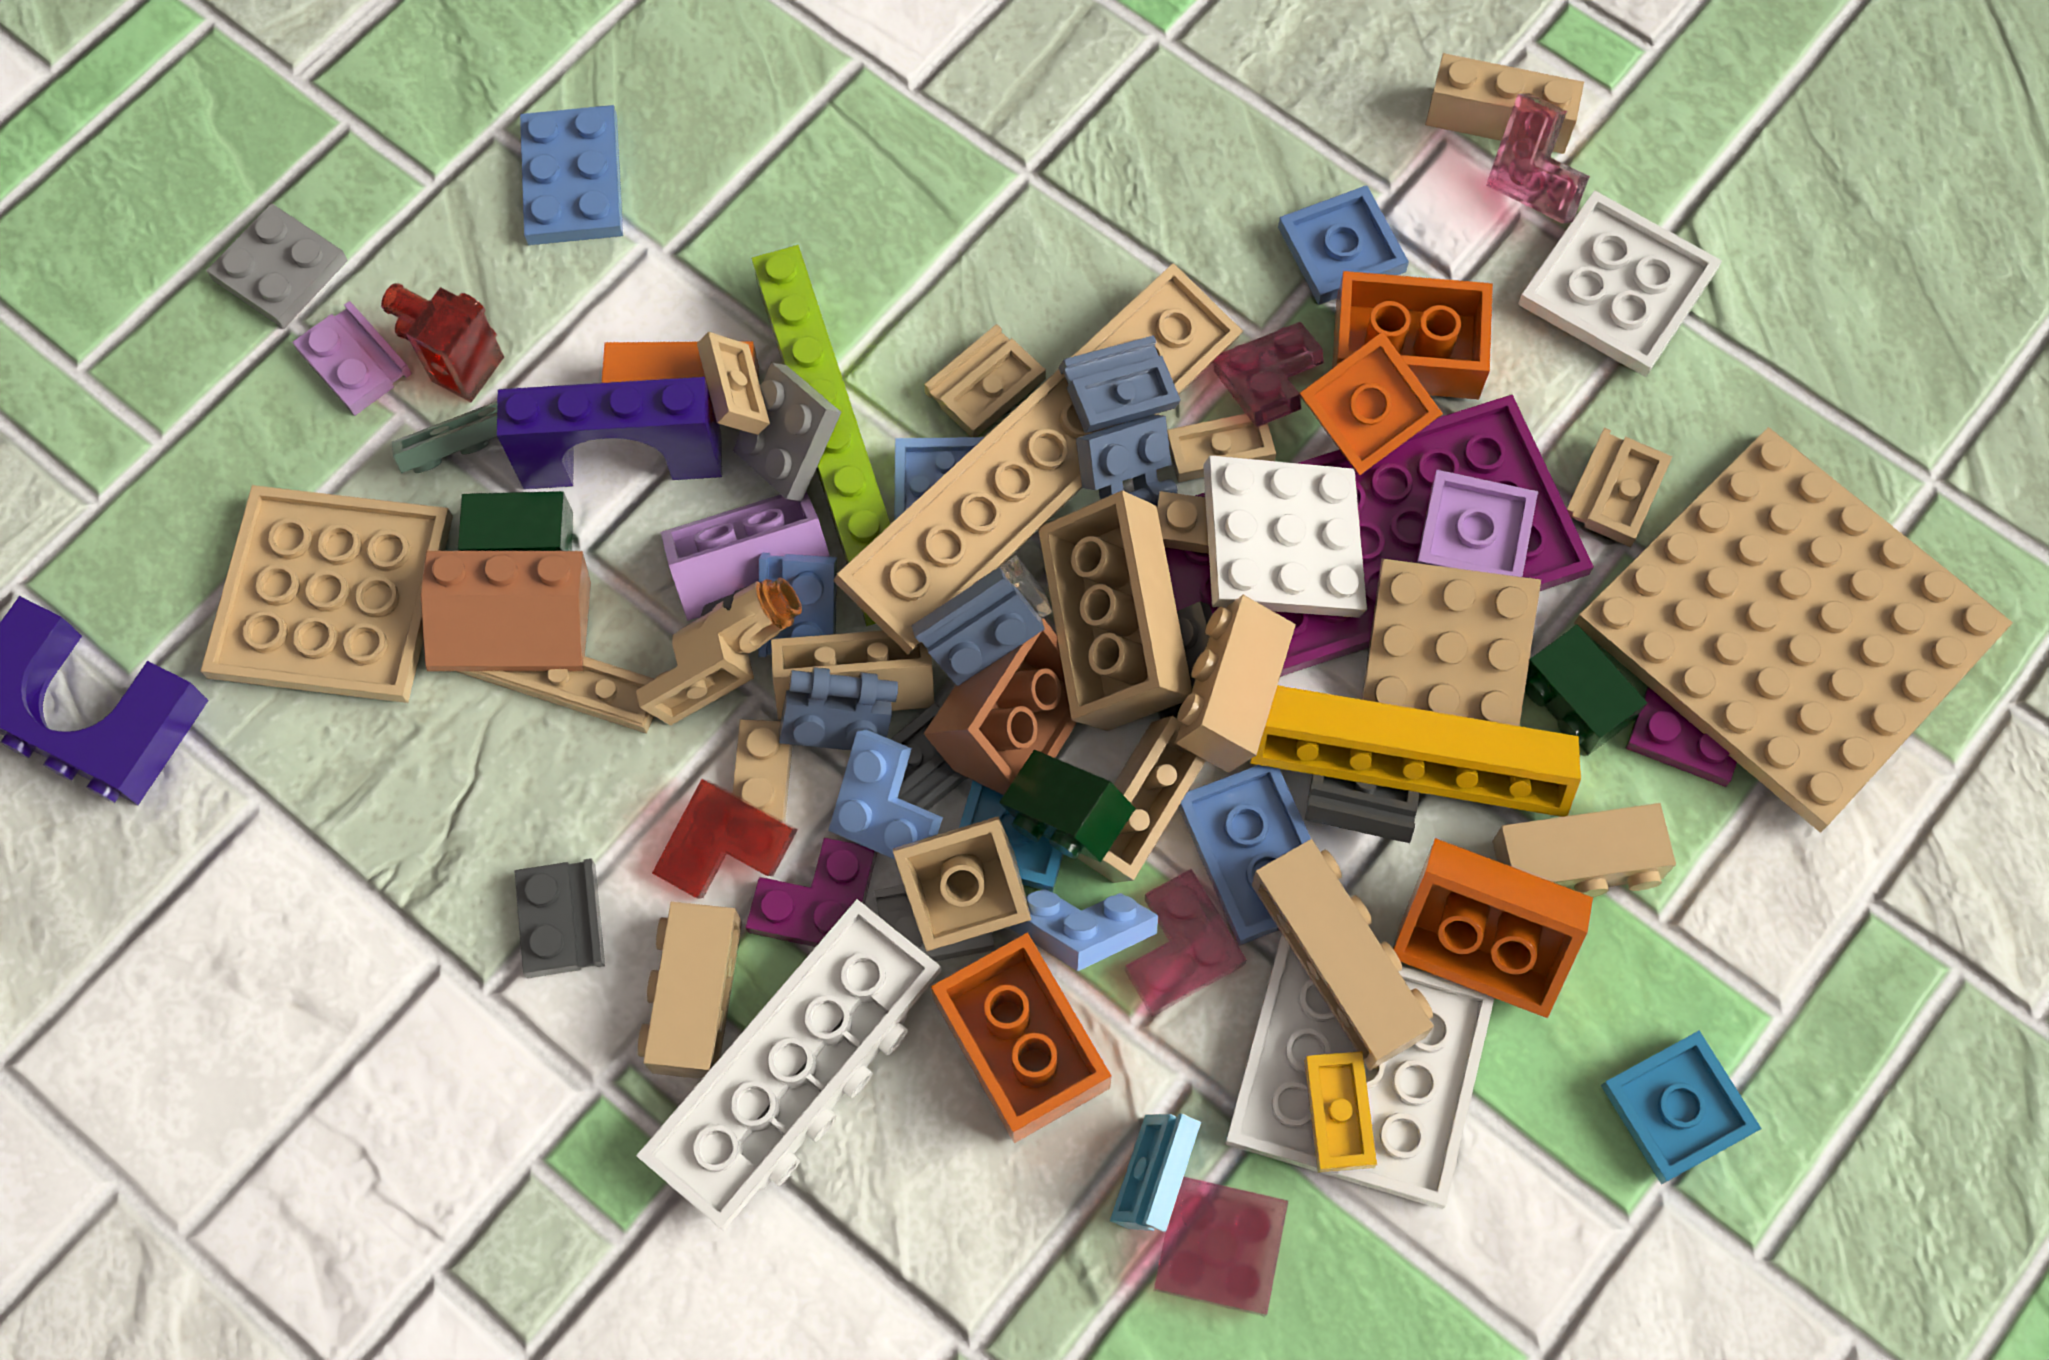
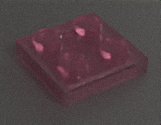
M1183 1177L1164 1235L1153 1291L1265 1317L1268 1313L1288 1200Z

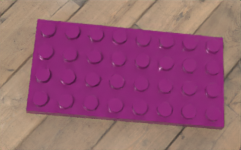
M1513 394L1439 417L1361 475H1357L1355 472L1367 610L1359 618L1273 611L1296 624L1280 677L1369 648L1381 559L1417 562L1436 470L1538 491L1522 577L1540 579V591L1590 575L1594 566ZM1340 450L1298 462V464L1352 468ZM1201 493L1195 496L1205 497V493ZM1165 547L1177 611L1201 601L1210 605L1213 614L1219 607H1212L1209 554Z

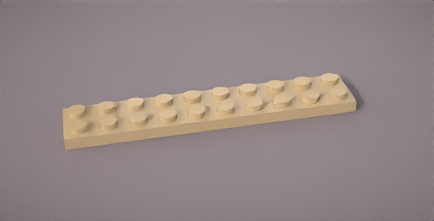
M1173 263L1072 357L1154 335L1156 339L1154 346L1159 356H1163L1178 395H1180L1238 339L1243 330ZM1059 369L837 573L833 581L908 655L922 643L915 638L911 625L1001 567L1041 526L1050 520L1082 489L1076 438L1107 428L1089 433L1084 432L1067 390L1068 382L1065 375L1061 374Z

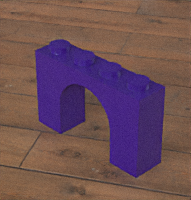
M705 377L498 389L497 437L523 489L573 487L574 446L597 439H627L654 447L664 456L672 480L722 477L721 430L716 421Z
M19 596L0 622V734L4 735L0 743L28 759L33 752L46 757L47 759L43 765L67 780L72 781L76 774L90 780L86 788L114 804L121 796L139 805L209 700L191 682L147 661L119 703L104 719L88 728L77 731L62 732L49 729L43 713L46 690L82 635L61 616Z

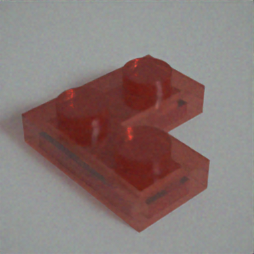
M701 779L652 874L697 899L704 898L726 854L766 876H774L798 829L710 780Z

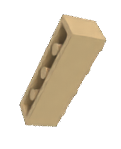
M1310 839L1256 870L1251 886L1356 1051L1363 1052L1364 1063L1369 1071L1425 1039L1434 1027L1430 1021L1433 1017V1012L1424 995L1416 988L1410 990L1400 975L1399 971L1402 970V964L1394 949L1386 941L1379 943L1368 926L1372 923V920L1364 903L1356 895L1349 897L1338 880L1342 878V874L1334 857L1326 849L1320 852L1314 841Z

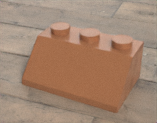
M426 551L421 606L427 671H548L552 669L584 671L583 658L586 648L591 581L583 551Z
M1042 615L1039 616L1045 630L959 686L955 685L924 732L926 738L954 771L1002 795L1005 794L1034 749L1056 758L1077 723L1071 719L1057 635Z

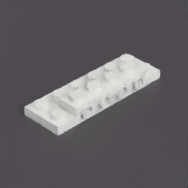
M857 899L636 1156L724 1231L760 1187L765 1189L771 1181L777 1186L786 1181L800 1162V1159L794 1153L808 1137L814 1142L818 1141L834 1123L836 1115L830 1110L844 1094L854 1098L868 1083L873 1074L867 1068L870 1062L880 1051L888 1056L900 1045L908 1033V1029L902 1025L908 1018L907 1012L942 972L941 966Z

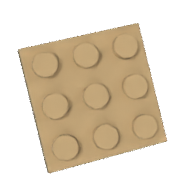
M1381 559L1361 700L1520 726L1541 580Z

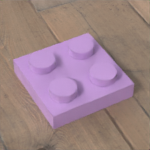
M1436 470L1416 563L1522 577L1538 491Z

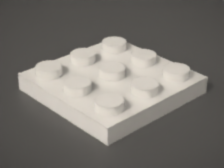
M1594 190L1522 293L1518 305L1642 376L1647 377L1717 272L1722 260Z
M1211 455L1203 464L1212 607L1226 608L1244 594L1276 612L1359 618L1367 610L1355 470L1352 468Z

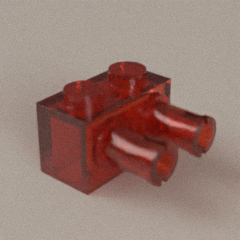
M400 283L390 285L384 293L381 308L384 309L385 313L398 317L395 324V333L398 337L410 341L431 382L472 403L504 359V355L496 340L497 334L487 321L484 314L486 310L483 305L466 293H460L457 296L442 287L438 289L431 300L408 290Z

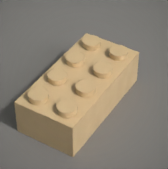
M1122 490L1041 526L1038 530L1072 721L1109 731L1183 703L1187 696L1191 694L1192 686L1157 506Z

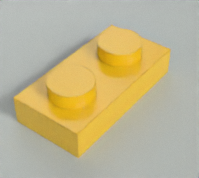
M1363 1052L1306 1056L1304 1063L1318 1173L1375 1168L1377 1160Z

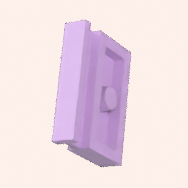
M349 301L344 304L345 310L336 316L330 314L292 343L336 396L356 416L394 388L392 383L403 375L407 378L412 373L407 364Z

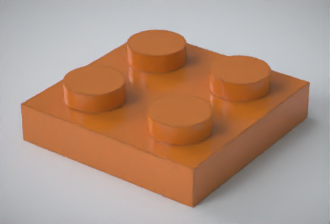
M1384 332L1375 336L1299 393V396L1357 475L1364 473L1443 414Z

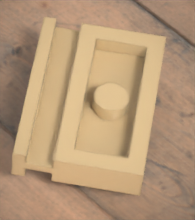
M996 324L924 384L925 394L930 398L933 397L940 404V408L970 437H978L1046 379V369L1015 340L1005 336L1002 333V328Z
M1604 428L1568 504L1567 511L1571 518L1585 523V528L1631 547L1641 529L1672 456L1626 436L1624 440L1611 435V430Z

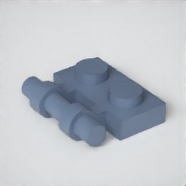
M1153 414L1076 438L1082 488L1099 490L1100 500L1122 491V481L1133 478L1134 491L1128 493L1158 506L1160 491L1177 493V486L1173 480L1166 479L1159 482L1157 479V470L1171 465L1166 416Z
M813 667L812 672L791 670L789 690H786L779 727V743L851 751L856 732L869 730L887 738L892 717L891 702H896L898 682L880 680L878 675L874 673L861 672L859 677L830 674V669Z

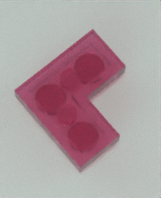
M1521 93L1517 95L1486 186L1562 224L1573 222L1590 176L1551 158L1567 111L1530 93Z
M1298 322L1221 353L1213 361V368L1215 374L1257 428L1302 409L1299 392L1288 378L1323 364V349L1304 325Z
M1192 869L1145 894L1144 900L1150 910L1158 915V924L1169 942L1127 964L1125 972L1151 1017L1243 967L1247 960Z

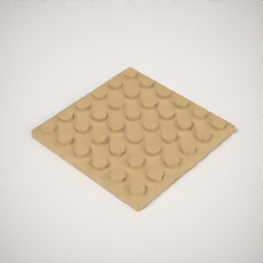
M1769 427L1579 614L1574 622L1575 625L1578 624L1589 637L1703 734L1707 733L1730 753V757L1820 833L1835 819L2013 623Z

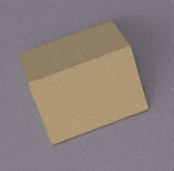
M998 816L893 848V854L926 952L1031 920L1015 853Z

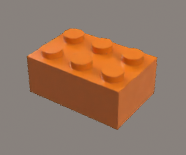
M1343 271L1336 300L1332 368L1375 336L1384 332L1430 396L1479 400L1490 372L1493 283Z
M1435 838L1400 922L1393 949L1400 962L1548 1018L1588 933L1593 897Z
M1028 932L931 986L936 1006L1014 1143L1110 1089L1112 1076Z

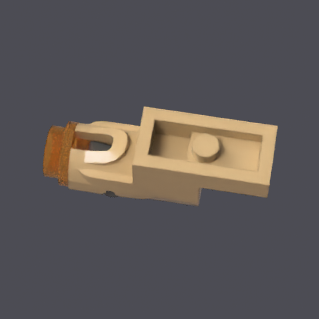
M781 577L774 581L765 579L762 582L756 581L749 586L736 590L734 594L706 604L703 607L700 618L672 635L677 667L661 673L655 680L636 690L639 708L665 723L673 725L754 679L748 653L756 651L767 641L777 636L779 632L793 625L794 618L802 612L800 600L793 587Z

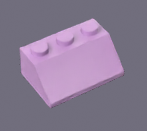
M807 492L802 501L787 500L782 495H777L661 532L668 565L687 621L700 618L703 607L706 604L734 594L736 590L749 586L756 581L759 582V558L762 553H770V556L794 554L830 557L818 516Z

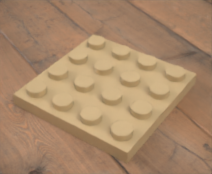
M252 485L200 672L207 679L408 703L424 640L421 590L426 551H445L453 519L449 508Z

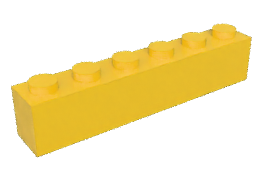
M1279 685L1276 688L1257 755L1250 760V764L1560 817L1568 816L1581 781L1578 736Z

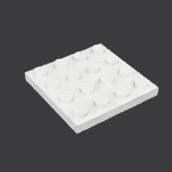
M1283 934L1280 937L1225 1145L1318 1172L1304 1059L1309 1055L1357 1051ZM1402 965V970L1399 973L1409 989H1418L1428 1001L1433 1012V1017L1430 1021L1434 1027L1425 1039L1373 1070L1369 1071L1364 1063L1377 1160L1375 1168L1319 1173L1444 1209L1447 1205L1494 998L1434 974Z

